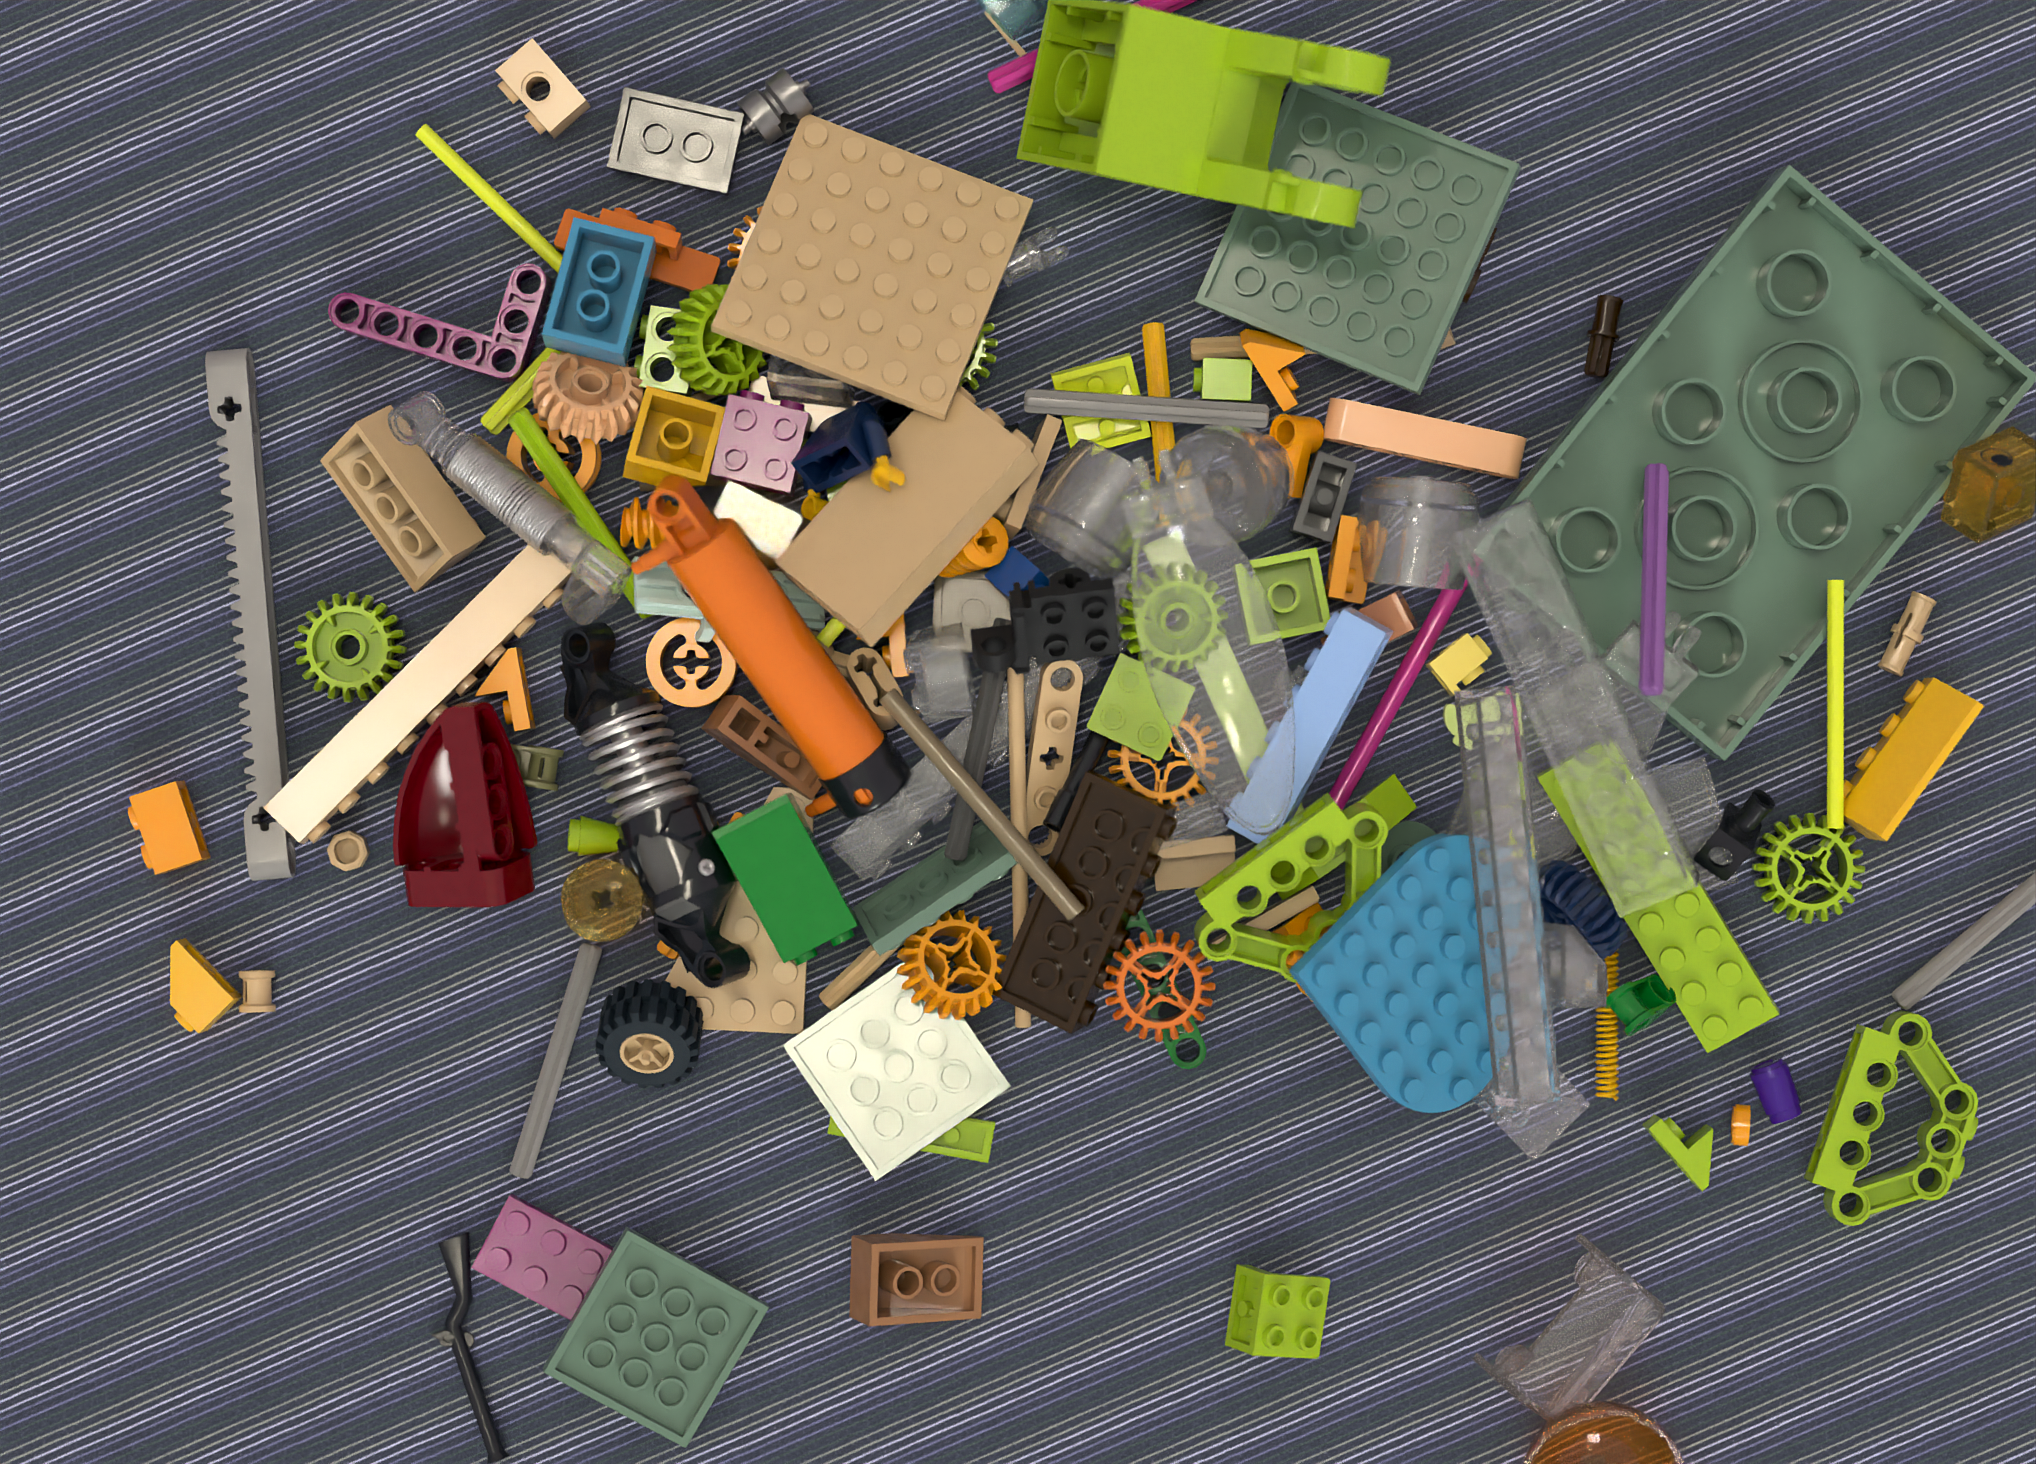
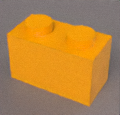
M174 781L129 797L132 805L128 807L129 819L135 830L140 829L145 845L141 846V854L147 868H153L155 875L164 874L211 858L185 781Z

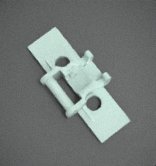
M634 557L633 562L637 561L639 557ZM666 561L639 575L634 573L635 613L701 620L700 628L695 634V641H711L715 631L693 600L683 593L681 583L671 571ZM770 571L809 628L822 631L825 627L824 608L792 583L783 572Z

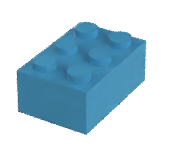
M574 217L542 331L545 347L626 367L657 253L655 238Z

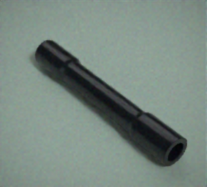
M1092 730L1090 731L1063 787L1058 791L1043 821L1047 828L1060 833L1085 772L1088 770L1094 771L1109 738Z

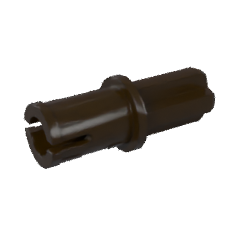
M1611 295L1597 296L1592 330L1587 331V337L1590 338L1584 373L1587 376L1604 378L1608 375L1614 342H1618L1620 338L1616 333L1624 300H1621L1619 297Z

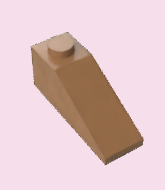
M724 695L701 728L730 751L809 800H813L822 786L818 781L817 774L785 729L741 695Z

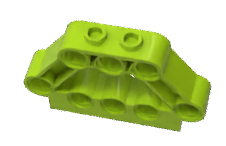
M1327 792L1194 892L1199 902L1207 911L1197 920L1194 927V937L1203 955L1216 962L1231 959L1280 972L1288 981L1298 983L1289 972L1293 965L1286 964L1287 956L1294 950H1302L1306 953L1319 940L1321 930L1328 925H1334L1381 877V850L1388 835V826L1381 814L1372 805L1367 803H1355L1341 811ZM1363 819L1373 820L1372 830L1368 834L1360 836L1355 834L1354 829L1359 821ZM1313 836L1324 838V843L1318 851L1307 852L1304 850L1305 843L1309 838ZM1346 840L1345 893L1342 896L1341 905L1332 911L1321 910L1315 913L1309 920L1308 929L1300 935L1284 936L1236 923L1243 916L1253 917L1262 913L1268 904V898L1275 892H1287L1294 889L1300 883L1302 872L1310 866L1321 867L1328 864L1334 857L1336 847ZM1279 861L1290 862V869L1286 875L1282 877L1271 875V869L1275 863ZM1254 886L1257 888V893L1252 900L1248 902L1237 900L1238 892L1243 887ZM1221 928L1227 931L1226 938L1221 943L1211 944L1207 942L1208 934L1212 930Z
M1901 1010L1893 1012L1886 1018L1881 1031L1857 1024L1804 1176L1806 1180L1826 1187L1823 1199L1825 1210L1831 1217L1845 1225L1855 1226L1862 1224L1871 1214L1921 1198L1929 1201L1938 1200L1947 1194L1953 1179L1957 1180L1963 1171L1965 1157L1962 1156L1964 1146L1967 1140L1971 1141L1978 1127V1118L1975 1117L1978 1109L1977 1093L1971 1086L1961 1082L1932 1039L1931 1026L1924 1017ZM1911 1021L1915 1027V1036L1911 1041L1902 1043L1898 1035L1899 1029L1905 1022ZM1900 1052L1929 1095L1933 1108L1930 1120L1921 1124L1917 1131L1916 1139L1920 1150L1917 1158L1911 1160L1906 1166L1854 1182L1857 1171L1866 1167L1870 1161L1871 1149L1867 1142L1871 1132L1878 1129L1884 1121L1885 1112L1881 1102L1884 1093L1893 1089L1898 1081V1071L1894 1064ZM1880 1063L1883 1066L1884 1075L1878 1083L1870 1084L1867 1079V1070L1871 1065ZM1958 1090L1961 1095V1103L1955 1110L1948 1111L1945 1106V1097L1949 1092ZM1861 1102H1867L1870 1106V1115L1864 1122L1857 1123L1853 1116L1854 1108ZM1939 1129H1945L1948 1135L1947 1143L1941 1149L1935 1150L1931 1143L1932 1135ZM1854 1141L1857 1146L1855 1157L1849 1161H1843L1840 1157V1148L1845 1142ZM1932 1168L1934 1171V1181L1930 1186L1920 1188L1918 1175L1923 1169ZM1847 1193H1854L1857 1200L1856 1206L1852 1211L1842 1213L1839 1208L1840 1199Z

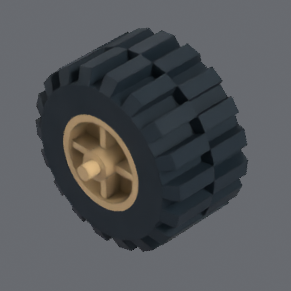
M644 979V983H638L634 980L627 982L626 988L618 986L613 990L612 995L606 997L601 1009L595 1049L596 1054H599L598 1061L603 1067H608L607 1072L611 1076L621 1077V1082L628 1085L631 1082L638 1084L640 1088L654 1085L656 1089L664 1088L665 1083L677 1084L680 1082V1077L687 1078L692 1073V1067H696L698 1062L704 1021L702 1020V1010L697 1007L696 999L693 996H685L686 990L679 986L673 988L670 986V982L663 980L661 983H654L653 979Z

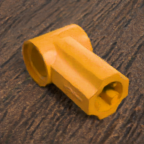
M1280 414L1272 421L1269 431L1271 444L1276 450L1267 491L1274 494L1301 498L1310 454L1318 451L1324 440V429L1321 422L1314 417Z

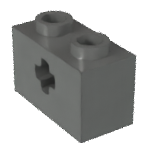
M1321 451L1315 452L1305 478L1302 496L1298 500L1288 531L1325 544L1331 543L1357 463Z

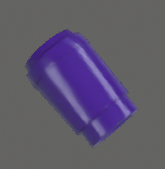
M1780 1058L1773 1062L1770 1059L1751 1068V1081L1772 1124L1782 1123L1802 1114L1801 1102L1786 1061Z

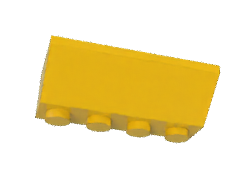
M1934 677L1924 678L1922 682L1916 680L1904 694L1903 700L1907 703L1899 714L1892 713L1881 726L1879 733L1883 736L1874 748L1867 747L1855 763L1858 771L1850 782L1846 779L1844 780V822L1868 839L1887 841L1983 709L1984 705Z

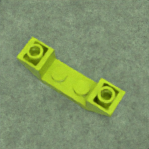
M1392 774L1360 796V800L1355 802L1372 805L1384 818L1388 831L1417 808L1395 774ZM1363 819L1359 821L1354 829L1355 834L1359 836L1368 834L1372 830L1373 820ZM1321 836L1309 838L1305 843L1304 850L1307 852L1318 851L1324 843V838ZM1346 840L1336 847L1334 857L1328 864L1321 867L1310 866L1302 872L1300 883L1294 889L1287 892L1277 891L1280 898L1285 900L1345 862ZM1279 861L1275 863L1271 869V875L1274 877L1286 875L1290 869V862Z

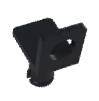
M1757 789L1752 792V795L1741 808L1729 802L1723 810L1716 830L1695 853L1694 861L1721 880L1727 881L1753 852L1762 827L1760 822L1775 807V802L1771 796ZM1715 847L1726 848L1732 854V862L1726 865H1719L1710 858L1709 852Z

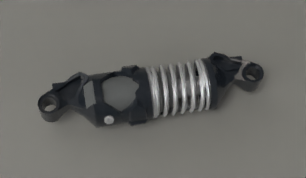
M597 622L570 628L564 632L561 639L563 665L560 666L567 685L564 699V718L574 725L577 735L583 741L582 745L586 747L597 745L609 739L612 741L611 744L591 752L588 759L597 761L617 753L618 758L599 765L595 768L594 774L603 775L621 767L624 772L602 781L600 788L606 790L613 787L615 793L607 796L605 802L610 804L619 802L617 809L613 810L611 815L618 818L615 825L619 826L616 829L620 838L616 843L625 865L633 867L638 875L641 889L654 916V934L680 955L687 973L692 972L706 987L717 988L740 980L750 970L749 955L741 945L725 939L720 935L719 931L727 901L737 880L712 834L720 825L711 803L703 801L701 794H698L699 790L697 787L687 784L692 774L687 771H680L684 767L686 760L679 756L674 757L678 753L680 745L669 742L674 735V731L663 728L668 721V717L658 714L663 708V705L660 704L662 702L658 692L636 685L609 669L610 657L615 649L616 639L611 627L606 623ZM656 722L644 731L641 728V725ZM662 736L650 745L647 742L648 739ZM667 751L663 755L654 759L653 754Z

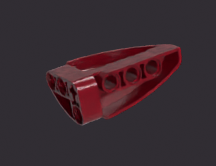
M488 702L460 703L445 709L438 716L415 748L407 766L398 793L394 817V864L396 866L405 865L403 875L408 906L495 907L505 905L535 890L531 855L528 851H522V849H531L538 844L531 808L515 754L493 706Z

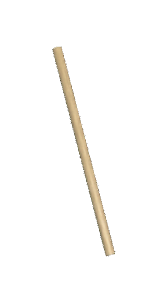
M1010 667L1007 669L1010 820L1027 840L1024 674L1016 675L1015 671ZM1018 862L1012 867L1013 943L1029 907L1028 873ZM1015 1006V1027H1031V1013Z

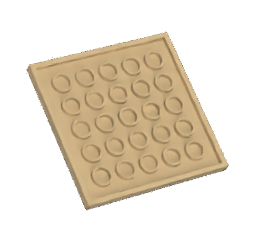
M808 114L799 121L711 325V331L944 421L1032 208L1033 199Z

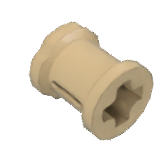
M275 970L239 971V978L243 979V1004L239 1006V1012L276 1011V1005L272 1003L271 979L275 977Z

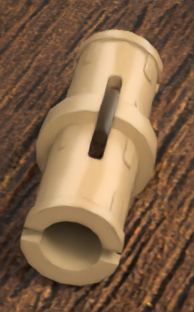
M1915 591L1911 592V597L1899 623H1893L1890 630L1893 635L1881 661L1877 665L1881 669L1900 677L1903 676V671L1915 645L1921 644L1924 638L1921 635L1933 607L1937 603L1934 599Z

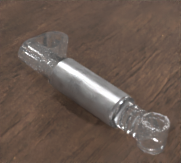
M421 391L391 410L388 414V424L392 434L398 441L410 446L416 444L422 447L426 453H430V456L441 464L442 472L447 478H450L453 483H456L457 486L468 493L472 499L478 501V504L484 506L487 511H490L496 518L503 521V524L510 527L512 532L518 534V537L524 539L534 550L536 549L543 556L551 555L572 572L561 600L563 608L571 620L581 625L591 624L619 601L630 577L631 567L577 523V517L571 510L566 508L559 500H556L553 495H550V492L540 487V484L529 478L525 472H522L513 462H510L491 444H488L485 439H482L476 433L462 431L461 427L454 424L450 418H446L445 408L435 395L427 391Z

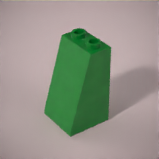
M792 793L784 794L712 832L784 964L793 959L796 966L819 955L815 947L829 940L832 946L835 947L855 936L852 928L860 923Z

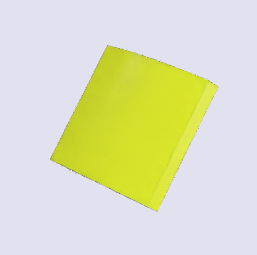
M1130 353L1050 373L1054 390L1141 396ZM1061 415L1072 457L1152 437L1148 421Z

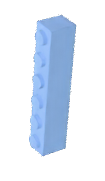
M1352 607L1344 608L1341 613L1335 611L1332 614L1323 632L1328 637L1322 649L1315 648L1304 666V670L1309 672L1302 686L1296 684L1292 688L1285 701V706L1289 708L1282 722L1276 720L1267 734L1265 741L1270 745L1264 757L1257 756L1246 774V777L1251 781L1244 794L1238 792L1227 809V813L1232 815L1226 825L1227 827L1259 844L1293 818L1394 632L1393 630Z

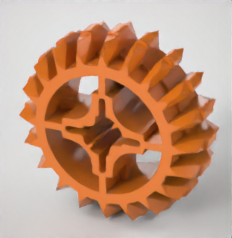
M1157 929L1155 934L1156 942L1149 943L1148 935L1143 931L1140 932L1142 946L1136 948L1134 942L1128 938L1125 940V945L1131 953L1127 956L1122 952L1113 953L1115 959L1122 964L1120 967L1109 964L1106 966V972L1116 975L1117 978L1116 981H1105L1103 988L1108 990L1116 989L1117 994L1107 997L1105 1002L1106 1005L1120 1003L1121 1007L1112 1014L1114 1020H1119L1126 1014L1130 1017L1124 1025L1125 1031L1130 1032L1135 1024L1138 1023L1142 1025L1139 1030L1140 1039L1144 1040L1148 1034V1029L1151 1028L1155 1029V1041L1161 1042L1163 1039L1162 1029L1169 1028L1170 1036L1173 1040L1179 1038L1177 1025L1182 1023L1185 1030L1190 1033L1194 1030L1192 1023L1188 1020L1191 1015L1199 1021L1205 1019V1014L1197 1009L1198 1004L1212 1006L1213 1000L1203 996L1202 990H1215V983L1211 981L1202 982V977L1213 973L1212 966L1198 967L1197 964L1203 961L1206 956L1203 955L1202 951L1197 952L1193 957L1189 954L1195 944L1193 940H1187L1183 947L1180 948L1177 946L1180 939L1178 932H1173L1170 943L1163 942V930ZM1152 952H1167L1174 955L1166 965L1157 970H1151L1136 961L1140 957ZM1184 962L1190 968L1194 979V989L1190 1000L1183 996L1174 986V979ZM1172 968L1168 974L1170 981L1166 985L1171 987L1170 993L1177 998L1159 991L1146 1002L1151 996L1148 990L1152 988V985H1148V978L1141 973L1159 980ZM1128 971L1134 974L1145 987L1144 993L1135 1008L1129 1003L1124 991V982ZM1161 1001L1169 1002L1182 1010L1178 1014L1164 1019H1154L1145 1016L1148 1010H1151L1156 1003Z

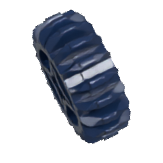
M1552 860L1549 864L1543 865L1527 884L1529 898L1533 901V907L1539 911L1540 917L1547 922L1550 929L1557 933L1559 939H1563L1570 948L1575 949L1581 956H1586L1589 960L1602 962L1607 956L1610 957L1622 946V942L1628 937L1626 923L1623 921L1622 914L1616 910L1615 904L1608 899L1606 892L1600 890L1596 882H1592L1584 872L1578 871L1574 865L1562 860Z

